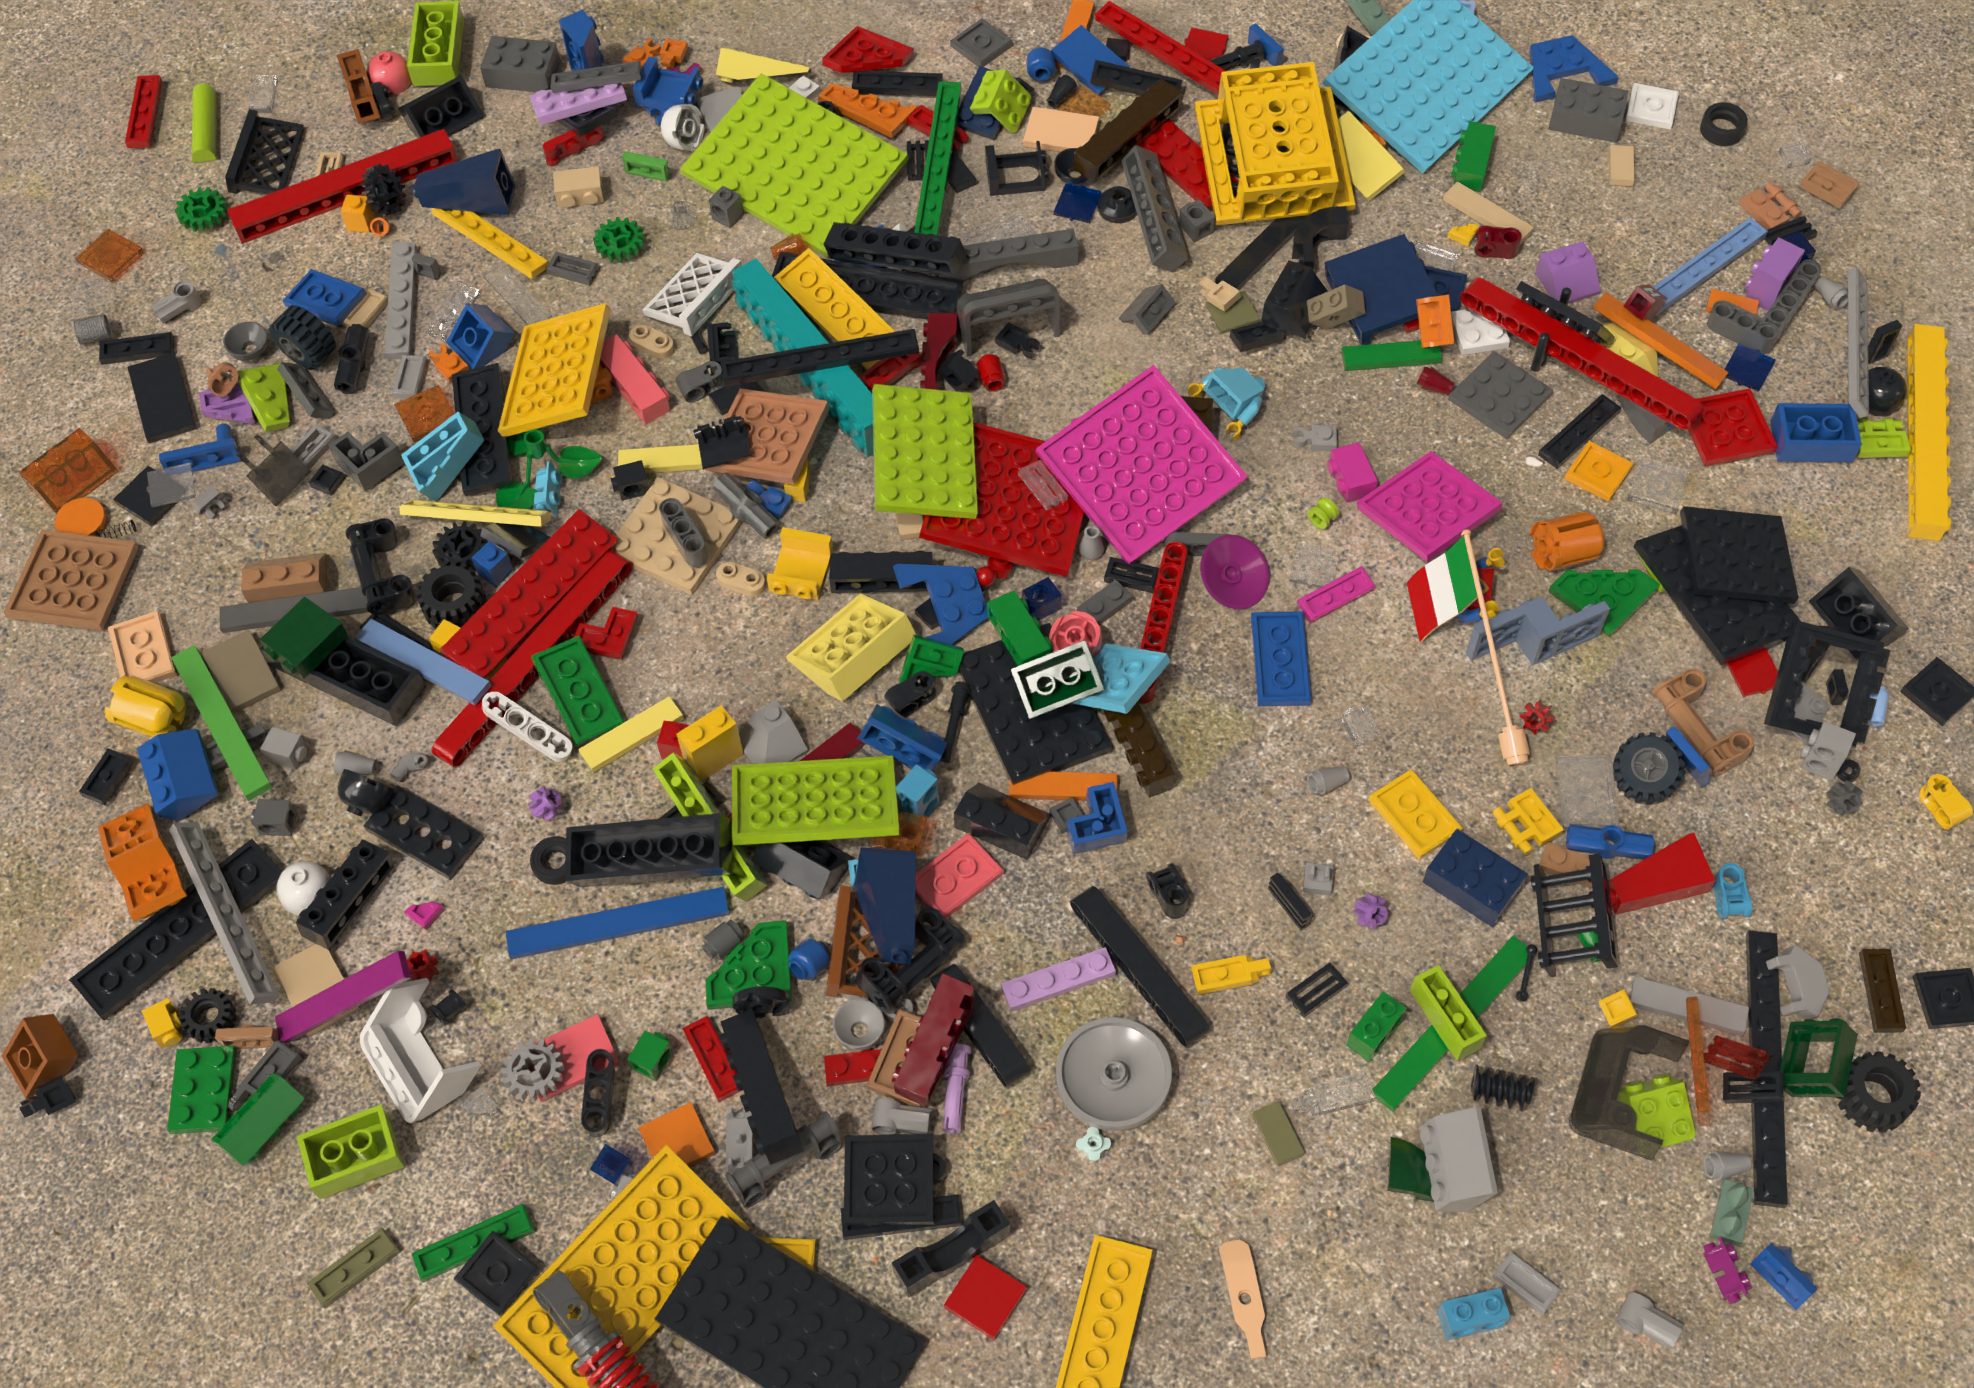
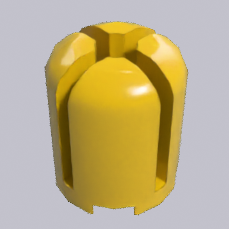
M123 675L115 682L110 690L115 693L110 708L105 707V717L108 722L151 738L157 734L176 732L185 718L186 710L184 698L179 692L133 675L130 677Z

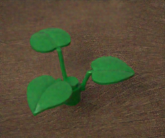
M540 428L508 436L510 454L521 456L527 452L526 481L524 485L521 482L513 481V485L499 488L496 493L497 506L519 509L533 508L534 496L537 490L529 487L532 458H542L548 452L555 462L560 463L559 471L563 476L579 479L589 475L601 463L602 456L582 446H568L563 448L560 452V457H557L550 444H545L544 433Z

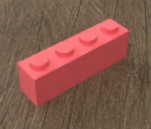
M616 334L604 341L599 364L602 368L606 367L609 370L613 379L611 381L646 425L670 411L668 403L670 396L664 387L660 388L657 385L658 382L651 371L647 372L645 370V365L639 356L635 357L632 354L633 351L626 340L622 341Z

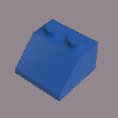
M466 303L446 343L471 369L485 366L502 355L515 333L487 305Z

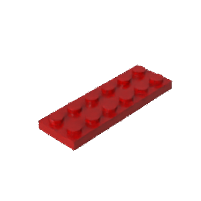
M1170 119L1166 120L1138 146L1156 153L1161 171L1195 201L1200 199L1211 212L1213 207L1202 148ZM1229 173L1230 180L1239 183V180Z

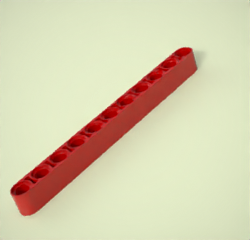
M1481 277L1475 278L1460 295V300L1464 306L1537 347L1540 334L1548 333L1550 338L1545 351L1547 354L1679 429H1689L1703 412L1702 403L1693 396Z
M613 550L607 551L489 680L491 687L485 695L490 692H499L516 703L540 676L531 656L574 638L579 623L586 624L629 576L633 568L632 561ZM484 696L476 705L469 703L442 732L432 746V754L453 768L461 765L497 724L487 717L482 710ZM496 700L494 703L489 701V709L492 710L494 707H497L502 711L501 717L503 718L506 711L499 707V701Z

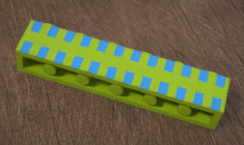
M673 752L652 768L682 816L721 814L686 759ZM732 842V874L721 876L733 895L747 902L768 886V884L751 861L743 846L733 845Z

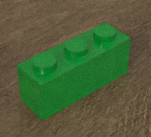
M1469 121L1467 130L1462 129L1459 143L1463 144V147L1458 146L1455 160H1458L1459 163H1454L1451 177H1455L1454 184L1458 181L1473 191L1481 192L1496 126Z
M1015 590L987 602V616L1017 666L1051 654V651H1053L1051 641L1047 636L1043 637L1036 617L1030 616L1025 599L1023 597L1019 598Z
M272 1073L211 1140L235 1162L242 1166L246 1163H251L260 1154L261 1146L267 1140L270 1141L277 1136L281 1130V1124L287 1118H291L298 1113L302 1106L301 1103L305 1098L281 1076Z

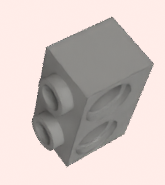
M1824 721L1819 730L1813 729L1808 742L1805 743L1801 751L1800 757L1804 758L1801 768L1832 781L1848 756L1856 733Z

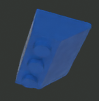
M582 9L560 19L559 24L571 71L603 66L604 57L599 50L601 43L595 33L597 25L593 17H588Z
M878 704L874 707L857 738L885 755L893 756L894 760L911 769L917 764L921 768H927L931 771L941 759L947 744L936 733L927 732L919 728L914 721L903 719L896 715L891 708Z
M192 729L157 734L137 748L157 814L179 822L220 795L200 730Z

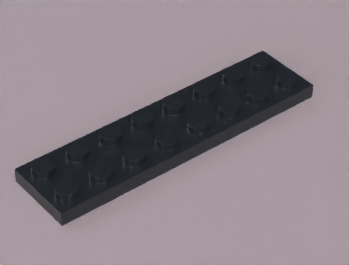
M780 252L772 277L774 278L800 255ZM820 258L874 311L928 319V313H956L957 301L960 299L963 281Z
M253 839L249 840L218 864L240 913L244 912L276 887L282 873L281 869ZM194 883L185 890L186 897L174 905H167L158 910L69 979L103 1021L216 934V930Z

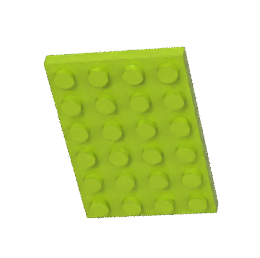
M874 384L872 404L875 511L976 519L978 511L972 393Z
M893 756L732 765L733 845L899 835Z

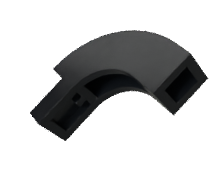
M1346 206L1327 207L1306 216L1300 222L1294 234L1292 259H1297L1298 263L1314 269L1313 248L1316 245L1328 240H1346L1348 230Z

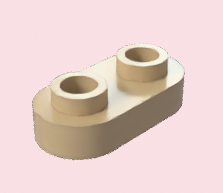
M637 325L631 329L629 336L633 347L658 359L667 358L674 352L673 340L670 336L647 325Z
M734 562L723 563L717 568V581L723 588L750 597L758 596L765 590L764 576L757 570Z

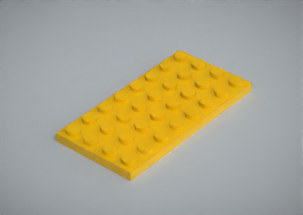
M664 1145L504 1312L492 1327L554 1388H589L586 1377H581L572 1368L578 1360L577 1354L574 1353L573 1349L569 1350L567 1348V1338L549 1314L536 1301L533 1295L535 1287L558 1270L562 1271L571 1281L574 1289L593 1315L604 1320L603 1326L606 1327V1330L609 1333L619 1329L622 1331L624 1343L631 1346V1351L626 1354L627 1356L630 1353H636L659 1328L660 1324L654 1320L721 1215L746 1231L750 1228L667 1145ZM575 1312L567 1314L569 1320L572 1318L576 1319L577 1317Z

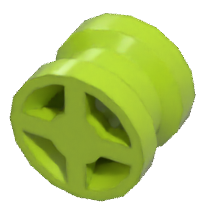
M1322 497L1317 501L1316 507H1311L1307 511V516L1314 526L1319 529H1325L1329 526L1330 520H1335L1340 512L1332 500Z

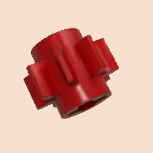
M1541 699L1536 702L1535 706L1530 702L1527 703L1525 709L1528 712H1523L1519 716L1524 719L1525 725L1523 728L1528 727L1532 729L1533 734H1537L1540 728L1545 732L1548 731L1551 727L1547 722H1552L1556 719L1550 712L1552 705H1543Z
M427 949L423 952L412 951V955L407 960L412 980L427 978L430 984L433 976L439 975L435 967L439 963L436 956L430 957Z

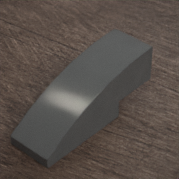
M1618 394L1628 419L1649 444L1665 434L1669 424L1667 421Z

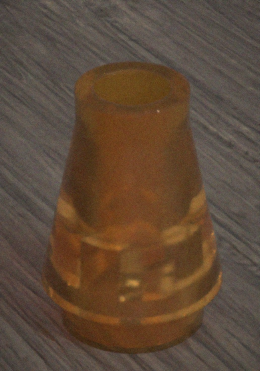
M792 233L770 247L775 260L778 259L780 252L801 255L802 252L806 251L800 233L795 235Z

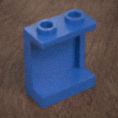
M648 57L642 68L641 80H637L633 87L636 105L664 111L675 105H694L696 94L703 87V77H701L700 70L697 67H694L691 75L659 68L657 58Z

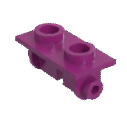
M1719 1237L1718 1240L1721 1245L1716 1247L1715 1243H1709L1703 1246L1705 1251L1703 1256L1711 1272L1715 1274L1724 1270L1726 1274L1715 1279L1723 1299L1728 1300L1729 1304L1739 1302L1741 1300L1739 1295L1741 1294L1751 1299L1748 1290L1753 1287L1745 1271L1739 1273L1735 1265V1261L1739 1260L1732 1243L1726 1244Z

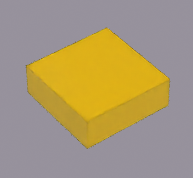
M1625 989L1598 1001L1612 1029L1639 1017Z

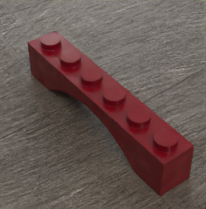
M928 313V323H923V337H927V342H922V356H926V361H921V375L925 376V380L920 381V388L939 390L937 386V370L949 354L957 348V313Z

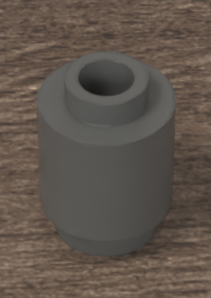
M729 920L727 923L722 922L703 937L704 945H702V948L711 959L716 957L718 960H721L741 943L740 940L744 937V934L733 920Z

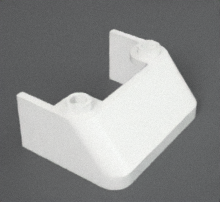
M427 978L404 982L386 991L360 1034V1045L403 1119L409 1123L426 1118L461 1096L481 1067L480 1062L477 1061L443 1069L422 1036L421 1030L425 1025L427 1013L420 1004L419 999L429 984Z

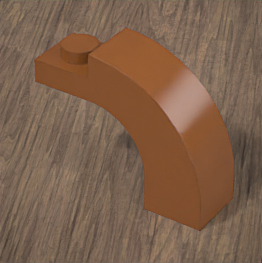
M359 49L337 54L358 124L380 118Z

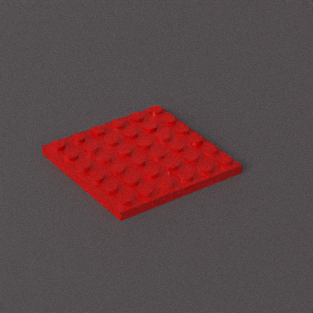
M973 422L978 511L976 519L925 515L919 538L1067 577L1084 511L1035 453L1036 448L1046 441Z

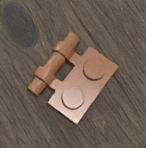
M1771 181L1764 186V189L1768 192L1767 194L1759 188L1741 197L1739 205L1766 230L1789 222L1790 218L1787 216L1789 214L1795 219L1802 214L1798 204L1793 199L1783 194L1784 190L1780 186H1775ZM1774 201H1777L1782 207L1779 208Z

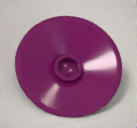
M1223 535L1214 539L1205 548L1200 563L1201 578L1205 588L1217 602L1229 608L1245 609L1254 606L1263 598L1269 585V568L1263 553L1253 542L1238 535Z

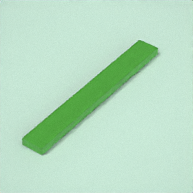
M193 645L171 657L246 799L250 801L273 788L196 646Z

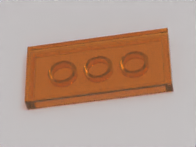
M1695 996L1687 997L1686 1012L1697 1119L1700 1126L1710 1125V1110L1698 997Z

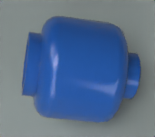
M1040 47L1028 53L1026 65L1030 78L1040 82L1050 79L1056 70L1055 57L1052 51Z
M814 939L802 941L789 954V969L795 977L801 980L815 979L830 964L828 947L823 942Z

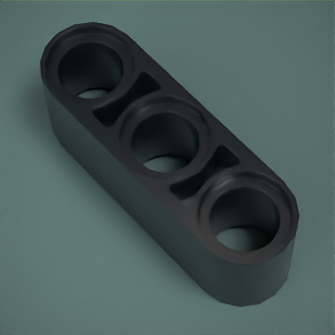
M604 1049L592 1051L586 1062L581 1124L586 1133L592 1137H601L606 1134L610 1126L615 1062L611 1054ZM600 1058L607 1059L609 1063L606 1069L601 1071L594 1069L593 1066L596 1060ZM604 1087L606 1093L601 1099L591 1098V1092L594 1088ZM595 1115L603 1117V1123L600 1127L593 1129L588 1126V1121L591 1117Z

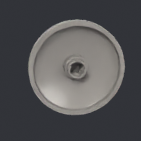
M1109 1017L1088 1022L1075 1030L1067 1038L1059 1052L1056 1064V1083L1060 1097L1074 1116L1092 1127L1108 1131H1121L1137 1127L1157 1114L1165 1103L1170 1091L1172 1068L1168 1052L1161 1040L1151 1030L1135 1021Z

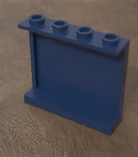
M1405 234L1325 262V278L1332 290L1342 285H1348L1363 291L1365 314L1348 321L1360 345L1371 344L1372 334L1417 319L1416 299L1442 296V294H1438L1435 290L1436 286L1432 276L1428 277L1424 261L1418 259L1414 243L1412 241L1409 242Z

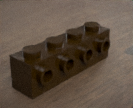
M1137 701L1127 714L1104 709L1105 717L1109 723H1112L1116 739L1119 744L1123 745L1126 759L1130 766L1133 765L1137 781L1141 788L1144 787L1148 797L1151 798L1174 788L1175 773L1139 702Z

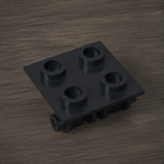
M733 415L723 419L724 423L722 419H719V425L712 421V427L710 424L699 425L697 429L693 430L695 438L698 439L703 470L751 456L744 418Z

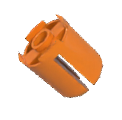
M1585 511L1536 522L1532 525L1529 536L1533 535L1535 550L1530 552L1534 562L1540 569L1546 568L1549 571L1594 561L1601 555L1605 545V536L1601 524H1599L1598 519L1593 514Z

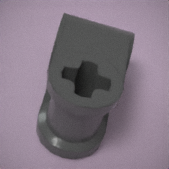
M709 361L693 369L683 371L676 377V383L685 401L689 403L696 402L725 386L724 378L721 375V366L715 361Z

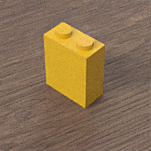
M722 705L676 734L682 756L687 760L700 782L744 755L737 724Z

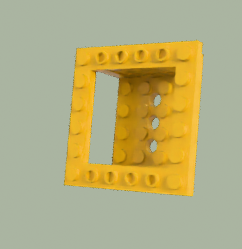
M1314 62L1222 72L1218 99L1195 102L1194 109L1216 226L1305 216L1319 209L1335 206H1346L1347 211L1355 209V200L1331 87L1319 88ZM1230 123L1240 176L1236 198L1233 196L1220 124ZM1282 126L1285 131L1276 132L1273 127ZM1286 146L1289 151L1283 153L1278 151L1277 147Z

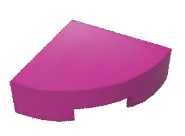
M429 902L419 905L414 904L407 908L404 913L412 921L427 930L445 909L436 902Z

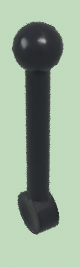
M1534 944L1526 947L1528 955L1521 989L1516 992V999L1520 1002L1528 999L1526 988L1533 955L1537 953V947Z

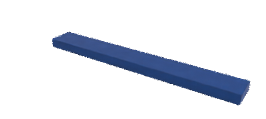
M719 887L507 930L508 954L510 959H516L729 915L725 888Z

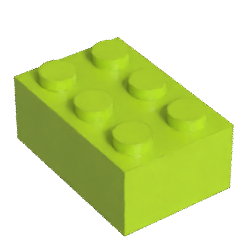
M382 1104L296 1136L310 1189L319 1199L405 1167L390 1115Z

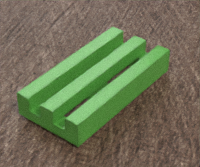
M626 151L622 156L625 173L666 182L671 177L669 166H667L668 160Z

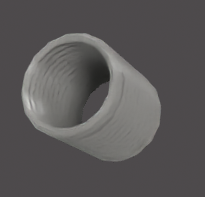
M104 313L73 320L74 334L80 345L112 338L111 326Z

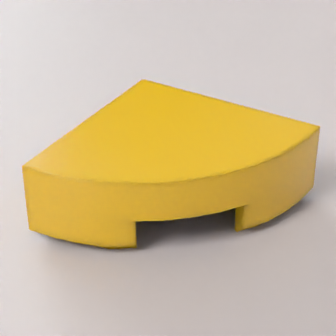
M1471 223L1467 226H1455L1448 232L1447 238L1469 247L1476 236V230L1480 226Z

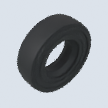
M552 836L541 840L533 848L530 855V866L534 875L541 882L549 885H559L566 882V838ZM553 852H560L565 855V862L560 868L550 869L545 866L546 857Z

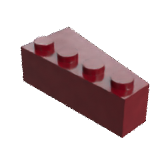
M942 973L938 985L930 998L928 1008L918 1023L914 1040L909 1042L905 1050L904 1057L906 1058L902 1067L898 1066L892 1077L895 1094L927 1107L974 1008V986Z

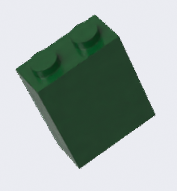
M304 596L259 640L264 647L263 653L272 662L279 661L282 668L292 676L296 674L304 680L348 637V634L342 622Z

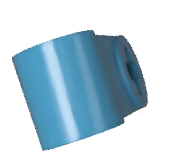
M1734 863L1724 864L1714 877L1716 881L1713 885L1718 916L1720 919H1726L1727 916L1732 915L1750 917L1752 914V901L1748 893L1743 869ZM1723 876L1729 877L1733 883L1727 882Z

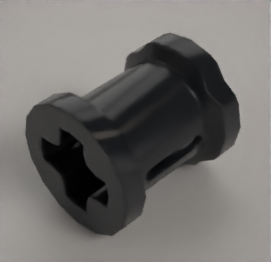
M453 989L449 990V995L437 1005L432 1004L429 1007L444 1026H447L449 1024L448 1020L460 1010L465 1011L468 1008L463 999Z

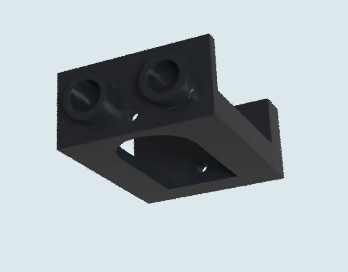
M1036 141L1035 152L995 155L994 145L985 146V162L990 196L1045 191V181H1049L1048 167L1043 166V164H1046L1045 150H1041L1040 141ZM1033 167L1039 174L1032 181L999 184L997 169Z

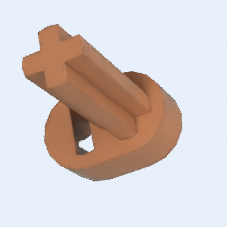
M223 362L214 366L213 369L210 367L206 369L208 374L207 385L215 396L223 397L227 395L238 380V372L231 363ZM222 371H224V372H227V371H228V372L231 373L232 377L229 378V377L225 376L224 374H222L221 372H222Z

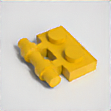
M1532 788L1508 801L1507 806L1511 811L1507 814L1502 807H1498L1492 812L1497 819V825L1501 830H1506L1512 838L1511 843L1516 849L1520 848L1524 855H1528L1534 850L1528 841L1534 839L1541 847L1562 835L1564 831ZM1519 820L1526 830L1520 832L1514 822Z

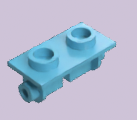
M549 461L546 468H540L536 473L535 489L541 492L535 493L533 508L543 511L550 510L557 516L558 505L561 501L559 493L562 475Z

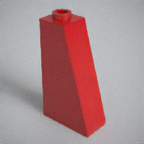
M1695 833L1687 834L1610 879L1611 907L1615 915L1710 892L1716 880Z

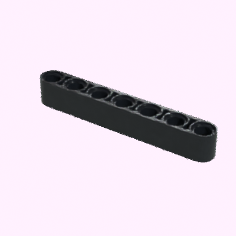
M1095 886L1089 887L1070 900L1071 908L1102 948L1106 947L1111 959L1184 1047H1189L1210 1032L1209 1025L1201 1013Z

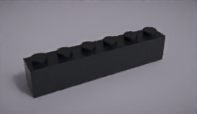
M753 1009L720 1021L724 1033L719 1034L724 1049H730L731 1053L726 1054L731 1070H737V1074H734L733 1078L738 1091H744V1095H741L740 1099L745 1112H751V1116L747 1117L752 1133H758L759 1137L755 1138L754 1141L760 1156L766 1154L770 1165L803 1152L802 1144Z

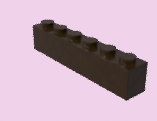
M1160 79L1154 85H1150L1144 94L1136 97L1130 106L1121 110L1115 119L1107 122L1101 131L1093 134L1087 143L1076 149L1073 156V169L1094 183L1121 161L1135 145L1138 146L1180 109L1182 91L1163 79Z

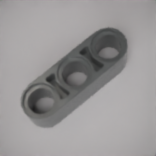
M675 498L663 500L659 506L663 526L686 563L692 567L704 565L708 560L704 538L679 500Z

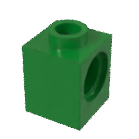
M644 1030L627 1058L631 1070L656 1081L673 1054L669 1039L659 1032L652 1034Z

